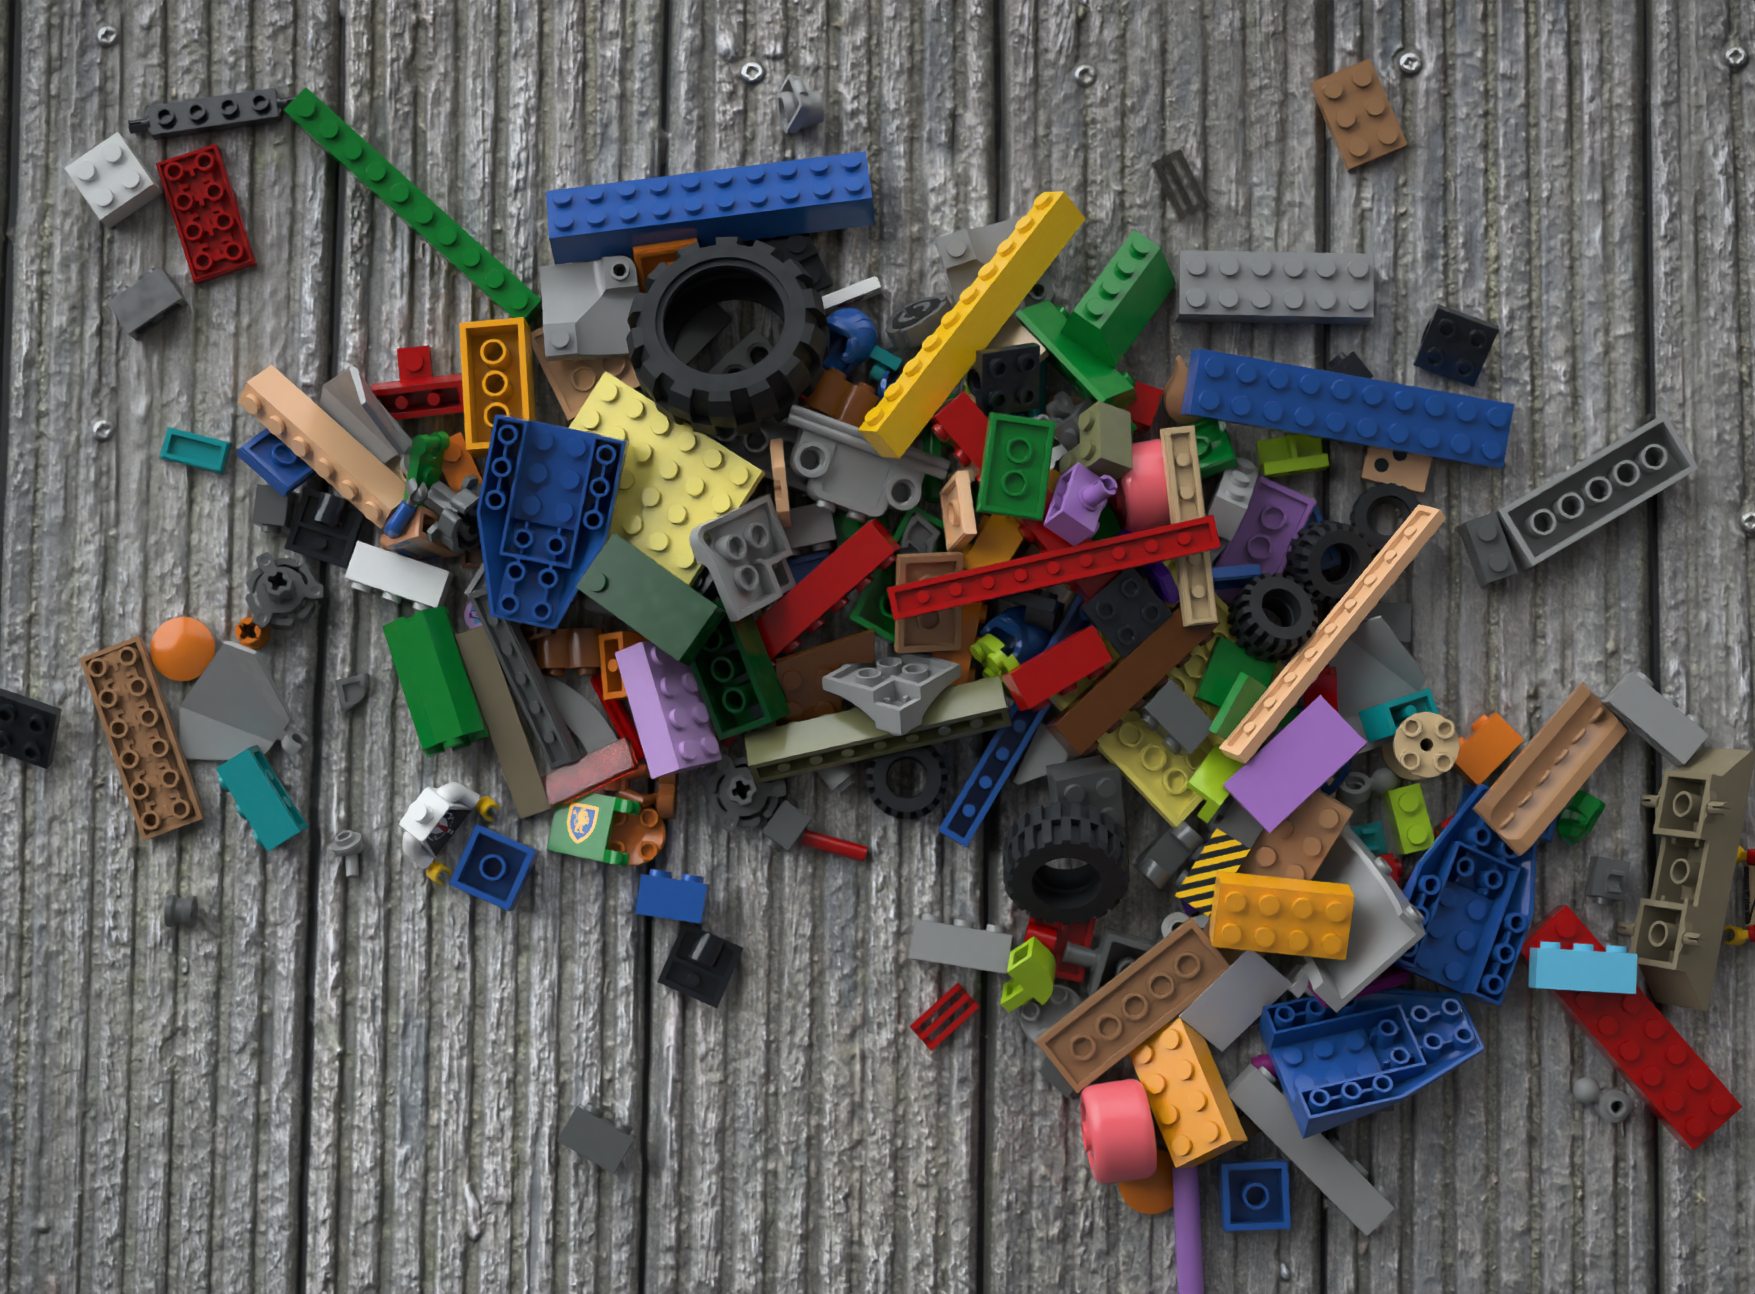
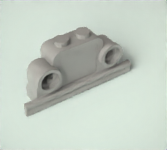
M795 404L792 405L785 422L798 427V434L789 462L792 471L796 475L808 478L806 491L809 497L817 501V507L830 512H835L836 508L848 512L847 518L865 523L866 518L882 515L887 507L900 511L912 509L920 501L921 484L925 473L944 480L950 465L949 460L910 446L900 459L881 457L858 431V427Z

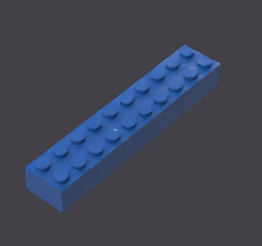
M865 151L546 191L549 240L555 265L597 260L610 256L634 255V246L697 238L700 247L716 245V237H740L742 241L875 225L873 198Z
M1196 349L1191 351L1181 415L1485 468H1503L1514 404L1206 349Z

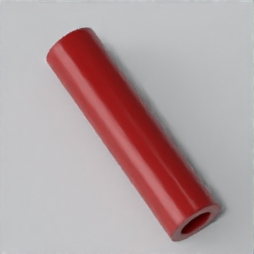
M805 829L801 845L861 862H864L868 846Z

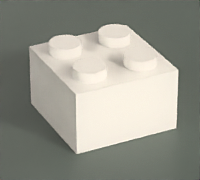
M116 132L64 168L98 218L109 228H112L163 193L132 147L119 132Z

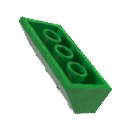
M1134 229L1072 311L1061 333L1112 368H1115L1176 284L1161 247Z
M1049 300L1023 308L1015 314L1017 320L1048 351L1049 356L1046 360L1085 400L1090 398L1094 404L1101 401L1125 410L1137 399L1134 389L1136 383L1127 372L1123 370L1119 373L1115 368H1112L1061 333L1070 316L1062 305L1055 307Z

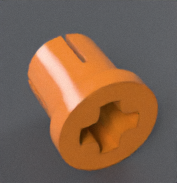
M253 617L243 618L239 621L240 624L237 623L235 627V635L239 642L253 650L264 647L271 636L269 625L262 629L252 622ZM248 626L254 628L257 638L248 636L249 633L246 631Z

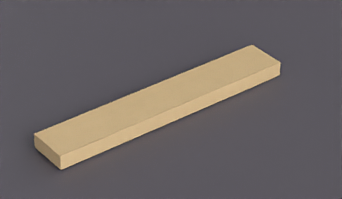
M1195 425L1160 429L1171 524L1205 517ZM1210 551L1175 559L1183 627L1218 623Z

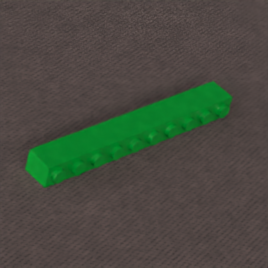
M307 87L284 109L288 117L509 318L524 317L530 325L542 313V300Z

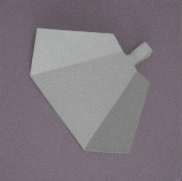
M355 366L348 367L336 377L326 382L322 386L320 408L383 464L398 454L401 457L400 468L407 476L413 441L379 402L358 368Z
M1377 616L1363 620L1359 624L1358 629L1351 634L1339 649L1337 655L1328 662L1330 667H1336L1338 713L1367 742V745L1356 755L1391 743L1395 737L1394 734L1368 743L1358 712L1418 692L1427 679L1383 617ZM1434 699L1437 710L1440 712V702Z
M225 641L179 706V741L186 759L230 760L245 749L258 745L265 755L277 739L281 741L283 749L294 757L309 738L289 725L293 716L258 652L233 641Z

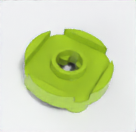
M991 634L984 635L969 647L971 654L984 667L982 671L984 678L1001 677L1020 665L1013 654L1007 657L1000 650L1005 645ZM1001 677L1004 692L1011 697L1012 695Z

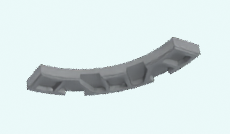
M542 674L565 724L575 733L585 747L592 761L595 773L626 766V758L616 734L596 707L568 685ZM506 676L514 701L519 702Z

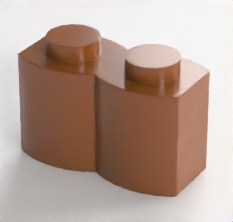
M830 367L828 371L824 370V374L814 392L809 397H806L803 407L860 428L865 421L866 414L876 407L879 402V397L874 395L876 390L863 382H858L857 385L849 383L845 380L847 375L835 368Z
M556 629V634L537 640V665L539 669L545 671L546 676H565V670H578V675L582 676L597 675V669H601L598 635L604 634V629Z

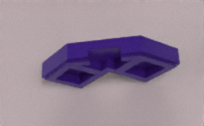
M1123 529L1115 535L1120 536L1133 532ZM1163 562L1139 567L1143 569L1151 589L1161 600L1172 605L1180 600L1179 591L1173 576Z

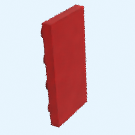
M216 143L156 163L193 282L198 285L256 266L257 262L218 144Z

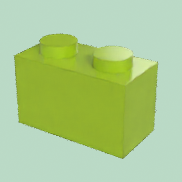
M1420 783L1385 791L1382 797L1397 854L1405 855L1429 849L1435 839Z

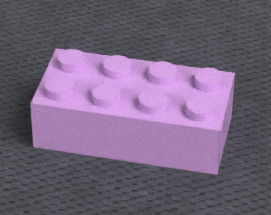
M651 641L640 642L615 652L651 779L694 770L722 760L710 715L691 666L677 661Z

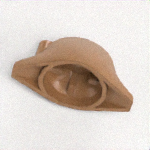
M1178 355L1175 358L1174 372L1164 386L1162 403L1174 421L1184 425H1191L1204 419L1181 415L1188 368L1181 356Z

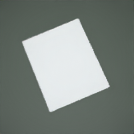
M1247 950L1179 1017L1223 1052L1261 1015L1263 1007L1272 1005L1292 983L1255 951Z

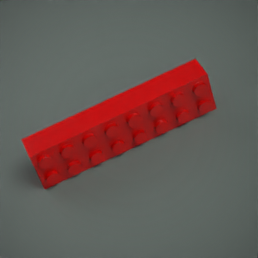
M1557 905L1527 931L1518 958L1529 970L1530 947L1540 948V941L1561 943L1560 949L1573 950V943L1593 944L1594 951L1606 952V949L1567 905ZM1637 985L1636 994L1546 989L1682 1147L1691 1150L1696 1149L1742 1108V1105Z

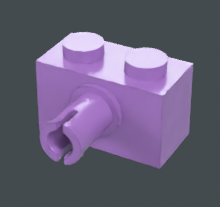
M1078 462L1059 476L1043 526L1073 546L1078 545L1086 538L1091 539L1099 529L1100 523L1098 519L1100 512L1107 503V498L1117 492L1115 491L1117 490V483L1111 476L1103 475L1099 477Z

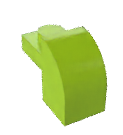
M1035 936L1010 952L1007 973L1012 979L1003 985L1000 1004L1009 1013L1019 1006L1027 1005L1033 997L1043 1005L1052 995L1056 971L1055 958L1050 950Z

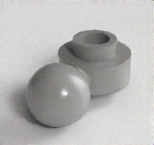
M1387 768L1376 770L1370 778L1363 773L1350 772L1343 784L1338 788V794L1345 802L1351 804L1362 803L1370 798L1372 790L1385 794V791L1395 789L1397 777L1392 770Z
M1589 1077L1580 1078L1574 1084L1573 1093L1575 1098L1585 1104L1595 1102V1110L1601 1118L1616 1123L1624 1120L1629 1115L1631 1102L1624 1092L1615 1088H1606L1600 1091L1598 1083ZM1614 1101H1618L1619 1108L1613 1112L1611 1105Z

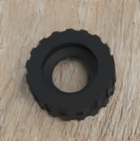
M1396 483L1377 484L1360 495L1352 507L1353 511L1350 513L1349 519L1351 520V526L1361 529L1360 533L1366 534L1370 540L1366 544L1374 546L1375 552L1372 553L1374 555H1377L1393 536L1382 535L1373 528L1371 515L1374 509L1382 504L1394 505L1400 510L1404 523L1418 504L1422 505L1417 500V496L1413 492L1408 491L1407 487L1403 485L1398 486Z

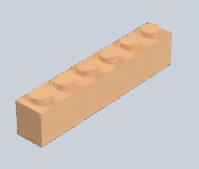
M270 365L247 381L238 403L260 421L273 435L286 444L295 455L299 456L314 469L320 477L332 485L345 499L359 509L367 519L371 520L380 529L385 527L389 516L395 513L402 500H404L406 483L273 365Z

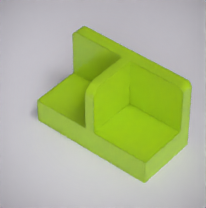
M1287 434L1285 437L1256 442L1260 476L1267 479L1324 471L1329 467L1328 454H1323L1321 439Z
M1216 744L1187 783L1188 788L1207 801L1197 815L1206 823L1210 821L1229 795L1223 784L1245 765L1242 762L1226 757L1219 749L1220 744Z

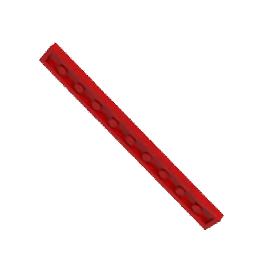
M1214 515L892 586L888 587L887 591L894 621H899L1220 549L1221 545Z

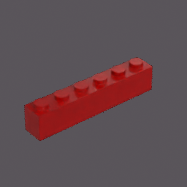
M877 518L868 521L755 621L773 668L776 667V658L785 651L789 655L803 643L799 638L804 633L809 631L813 634L826 623L823 617L828 612L833 610L834 613H837L850 602L847 596L856 589L858 592H861L874 581L871 575L880 568L882 571H885L896 562L895 554L902 548Z

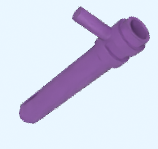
M1174 1165L1172 1166L1178 1294H1204L1198 1165L1193 1168H1175Z

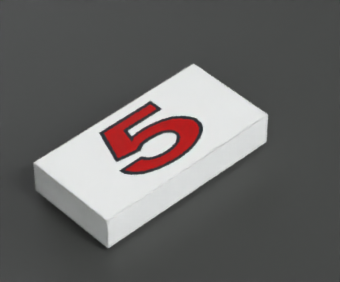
M874 276L822 296L825 314H830L838 309L881 294L878 278Z

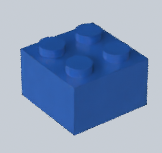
M476 824L449 885L505 910L514 911L540 851L485 826Z
M650 869L649 875L641 874L635 914L700 924L705 923L710 884L703 883L704 877L683 874L682 880L671 879L672 872Z
M1283 1158L1217 1160L1220 1227L1224 1231L1291 1229L1288 1161Z

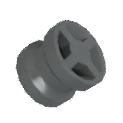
M168 894L164 908L166 927H175L177 924H183L186 928H194L198 916L197 897L188 895L186 898H179L177 895Z

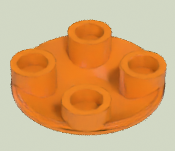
M176 617L163 623L153 635L150 646L151 659L156 669L165 677L175 681H190L201 676L214 658L215 641L210 630L199 620L190 617Z
M651 806L644 809L640 808L638 815L616 811L608 850L629 854L627 866H641L649 863L657 857L665 843L666 830L663 819L659 818L657 811Z
M1157 1149V1169L1152 1176L1145 1179L1118 1183L1122 1198L1132 1209L1143 1214H1159L1167 1211L1174 1205L1172 1166H1174V1163L1169 1153Z

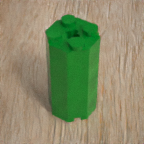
M440 606L414 613V616L406 619L404 616L384 625L382 628L422 750L425 751L426 757L439 755L449 748H452L453 751L470 746L472 742L489 737L488 727L455 637L457 633L449 608Z

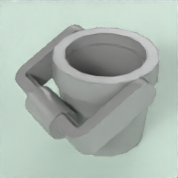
M788 74L776 94L779 117L786 134L796 133L802 128L824 121L823 104L817 90L807 91L801 77Z

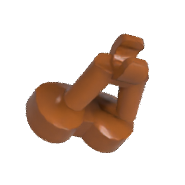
M647 763L621 768L618 772V778H603V790L617 791V798L639 802L640 808L643 809L656 804V810L660 819H676L679 773L654 778L653 780L659 782V790L648 795H642L630 789V781L645 776L651 778Z

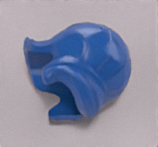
M842 308L826 318L830 332L829 356L822 363V366L827 371L832 367L850 376L853 368L869 358L877 344V329L873 321L859 309Z
M1014 606L1003 611L1000 615L992 618L980 632L982 636L989 633L998 638L1005 645L1000 650L1007 657L1013 654L1020 665L1042 653L1046 649L1050 637L1049 631L1024 625L1026 606Z

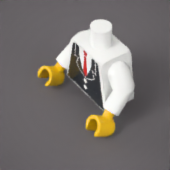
M451 782L439 788L427 787L424 789L417 800L409 806L407 813L399 823L400 827L404 830L402 841L404 853L420 868L426 869L427 877L438 885H443L438 880L439 873L444 870L449 875H452V871L439 861L433 862V859L441 852L473 810V807H476L477 811L486 821L494 820L487 813L489 808L496 807L500 810V806L490 796L479 798L480 795L457 782Z

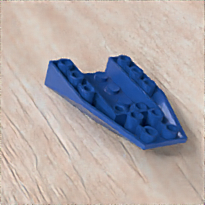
M503 414L495 415L477 508L490 617L554 630L557 629L579 590L575 586L608 539L629 440Z
M1479 784L1419 860L1403 890V894L1409 903L1416 907L1423 915L1424 920L1421 923L1426 935L1392 965L1481 1004L1501 1006L1534 914L1537 840L1525 853L1518 856L1472 809L1490 789L1486 785Z
M1385 989L1350 1000L1337 1013L1331 1007L1324 1008L1315 996L1263 1007L1258 1025V1030L1303 1139L1399 1103L1481 1054L1485 1049L1459 993Z

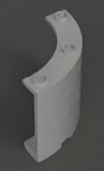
M1347 824L1312 881L1349 884L1355 896L1346 960L1302 956L1307 961L1303 969L1309 978L1313 991L1336 1013L1426 935L1421 923L1424 920L1423 915L1416 907L1409 903L1399 886L1390 876V873L1393 871L1390 865L1382 857L1376 858Z

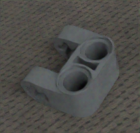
M1183 821L1175 828L1168 824L1138 856L1133 866L1160 890L1171 878L1170 876L1191 853L1195 852L1204 840Z

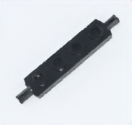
M274 87L149 106L147 118L129 120L128 127L130 134L149 131L154 140L276 123L281 122L284 109L296 96L281 98Z

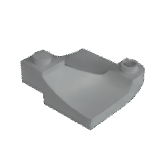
M1026 214L983 227L963 229L936 238L935 245L955 305L960 300L961 293L973 284L979 276V270L991 261L997 253L998 246L1009 238L1016 229V223ZM1045 271L1033 286L1041 287L1044 293L1041 296H1035L1030 290L1012 313L1015 317V314L1023 308L1046 300L1051 302L1054 290L1048 271Z
M610 256L590 262L539 267L545 357L548 362L579 358L585 361L629 356L626 337L630 327L627 318L633 299L640 292L636 266L630 258L626 256ZM617 267H624L626 269L623 276H616L614 274Z
M770 494L761 495L736 509L708 520L692 529L689 541L697 563H702L709 569L730 622L738 621L781 598L783 593L796 586L786 560L793 552Z
M900 653L894 657H884L881 659L874 657V663H848L822 677L823 690L839 695L862 709L875 721L876 728L888 731L894 736H902L922 724V716L934 699L948 685L960 678L962 673L961 664L920 653Z

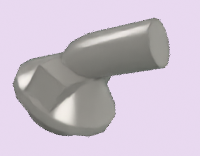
M350 830L343 831L335 836L334 841L331 843V850L336 857L345 856L346 878L359 877L358 853L362 852L364 844L361 834Z

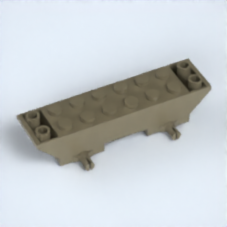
M1703 747L1676 771H1664L1662 786L1658 795L1644 794L1642 796V799L1649 800L1641 801L1644 808H1655L1656 819L1653 834L1662 836L1651 899L1641 898L1634 923L1619 922V927L1627 929L1617 928V932L1619 935L1631 936L1632 947L1630 953L1637 954V964L1655 1001L1658 1003L1706 1012L1709 1010L1755 761L1754 751Z

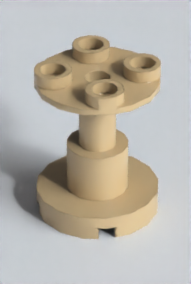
M1431 712L1415 713L1403 720L1396 730L1393 742L1380 746L1381 759L1385 766L1392 770L1398 778L1409 781L1439 776L1450 770L1457 760L1460 744L1453 722Z

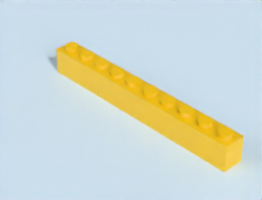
M1064 191L1044 192L1034 200V206L1026 216L1016 223V229L1009 238L998 246L997 253L991 261L979 270V276L973 284L961 293L958 303L942 317L940 326L932 335L924 340L922 349L913 359L905 364L903 373L895 383L885 390L884 397L878 405L866 414L865 421L858 431L881 457L901 458L976 361V350H983L988 346L1085 221V217Z

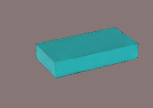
M167 427L159 458L224 475L232 444Z

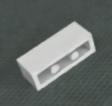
M360 541L356 543L345 574V578L353 582L352 588L369 594L371 588L382 591V598L399 604L402 598L414 602L412 608L419 611L443 606L454 577L450 571Z

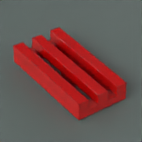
M957 982L909 1027L932 1051L979 1008V1005ZM958 992L961 997L922 1031L919 1026ZM967 1002L970 1007L931 1041L928 1036Z

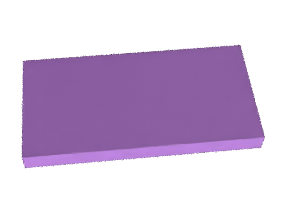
M1258 475L1248 508L1232 541L1227 540L1229 543L1221 551L1214 568L1259 564L1262 573L1269 572L1272 576L1274 572H1279L1283 575L1286 565L1290 560L1286 558L1287 551L1292 552L1294 548L1289 544L1292 538L1299 539L1297 532L1301 528H1305L1317 501ZM1243 588L1214 590V592L1223 602L1231 604Z
M1320 695L1225 782L1223 787L1270 835L1367 745V742Z

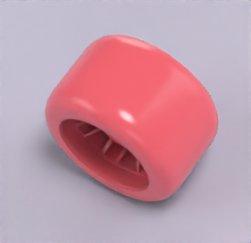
M1161 439L1132 443L1133 469L1115 481L1117 483V490L1115 491L1117 492L1108 497L1122 529L1133 533L1170 525Z
M1124 1079L1092 1084L1085 1087L1080 1094L1081 1132L1089 1166L1095 1181L1100 1184H1114L1152 1176L1157 1169L1156 1139L1149 1101L1142 1083L1135 1079Z

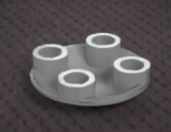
M1054 983L1052 995L1045 1004L1041 1005L1033 997L1027 1005L1021 1006V1026L1027 1037L1037 1044L1036 1038L1080 1005L1082 1001L1076 992L1069 987Z

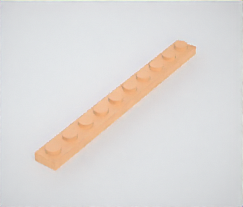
M1418 504L1322 621L1314 634L1304 643L1219 747L1226 757L1246 764L1257 753L1258 748L1266 738L1277 728L1288 711L1297 704L1298 699L1311 683L1318 678V675L1328 662L1337 655L1339 649L1351 634L1358 629L1359 624L1368 613L1377 606L1379 600L1390 586L1398 580L1399 575L1408 564L1417 557L1418 552L1430 537L1437 532L1439 526L1446 519L1440 509Z

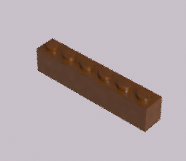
M1180 601L1177 602L1170 609L1173 614L1129 655L1125 658L1119 657L1045 727L1070 756L1089 755L1099 746L1100 743L1097 740L1105 732L1110 734L1123 723L1121 717L1128 710L1133 712L1146 701L1144 695L1151 688L1157 690L1169 679L1167 675L1169 671L1175 666L1180 668L1192 658L1190 652L1197 645L1201 647L1215 636L1213 630L1220 622L1183 627Z

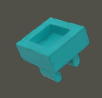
M875 345L868 358L871 362L875 363L869 378L880 383L885 371H890L897 375L903 365V360Z
M1381 821L1351 827L1374 856L1388 853Z

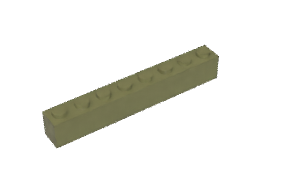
M996 676L982 678L966 684L948 686L928 707L922 716V724L902 736H894L888 731L876 728L875 721L862 709L855 707L844 712L824 714L809 720L790 722L787 725L769 729H759L755 732L744 734L748 766L755 784L1012 725L1001 677Z

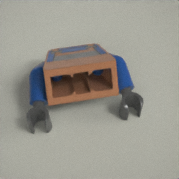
M415 478L408 480L405 487L409 497L407 500H402L395 513L387 519L385 533L380 538L382 548L417 561L459 556L442 544L439 539L433 543L428 540L427 530L439 521L440 515L426 507L415 506V504H421L428 499V490L425 482L418 488Z

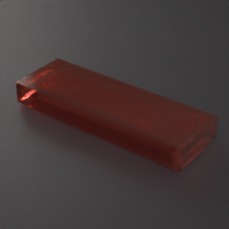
M623 737L541 778L550 806L557 808L639 769L630 739Z

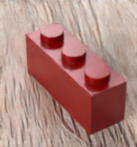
M462 373L373 383L370 386L376 398L395 420L464 412Z
M1093 625L1079 630L1001 677L1020 711L1032 709L1034 713L1048 706L1051 703L1048 698L1059 692L1061 696H1064L1078 688L1076 682L1087 676L1088 680H1091L1106 671L1104 665L1111 662L1112 658Z

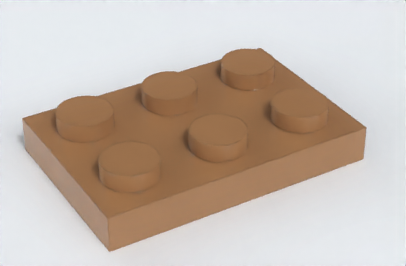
M1370 58L1311 82L1310 88L1347 172L1407 147V141Z
M960 551L896 554V586L963 571V554ZM962 607L895 621L894 650L897 653L961 650Z

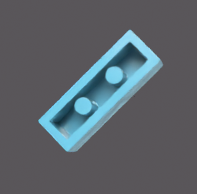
M1540 941V948L1530 947L1528 983L1530 988L1636 994L1637 954L1627 953V946L1607 945L1606 952L1594 951L1593 944L1573 943V950L1560 949L1561 943Z

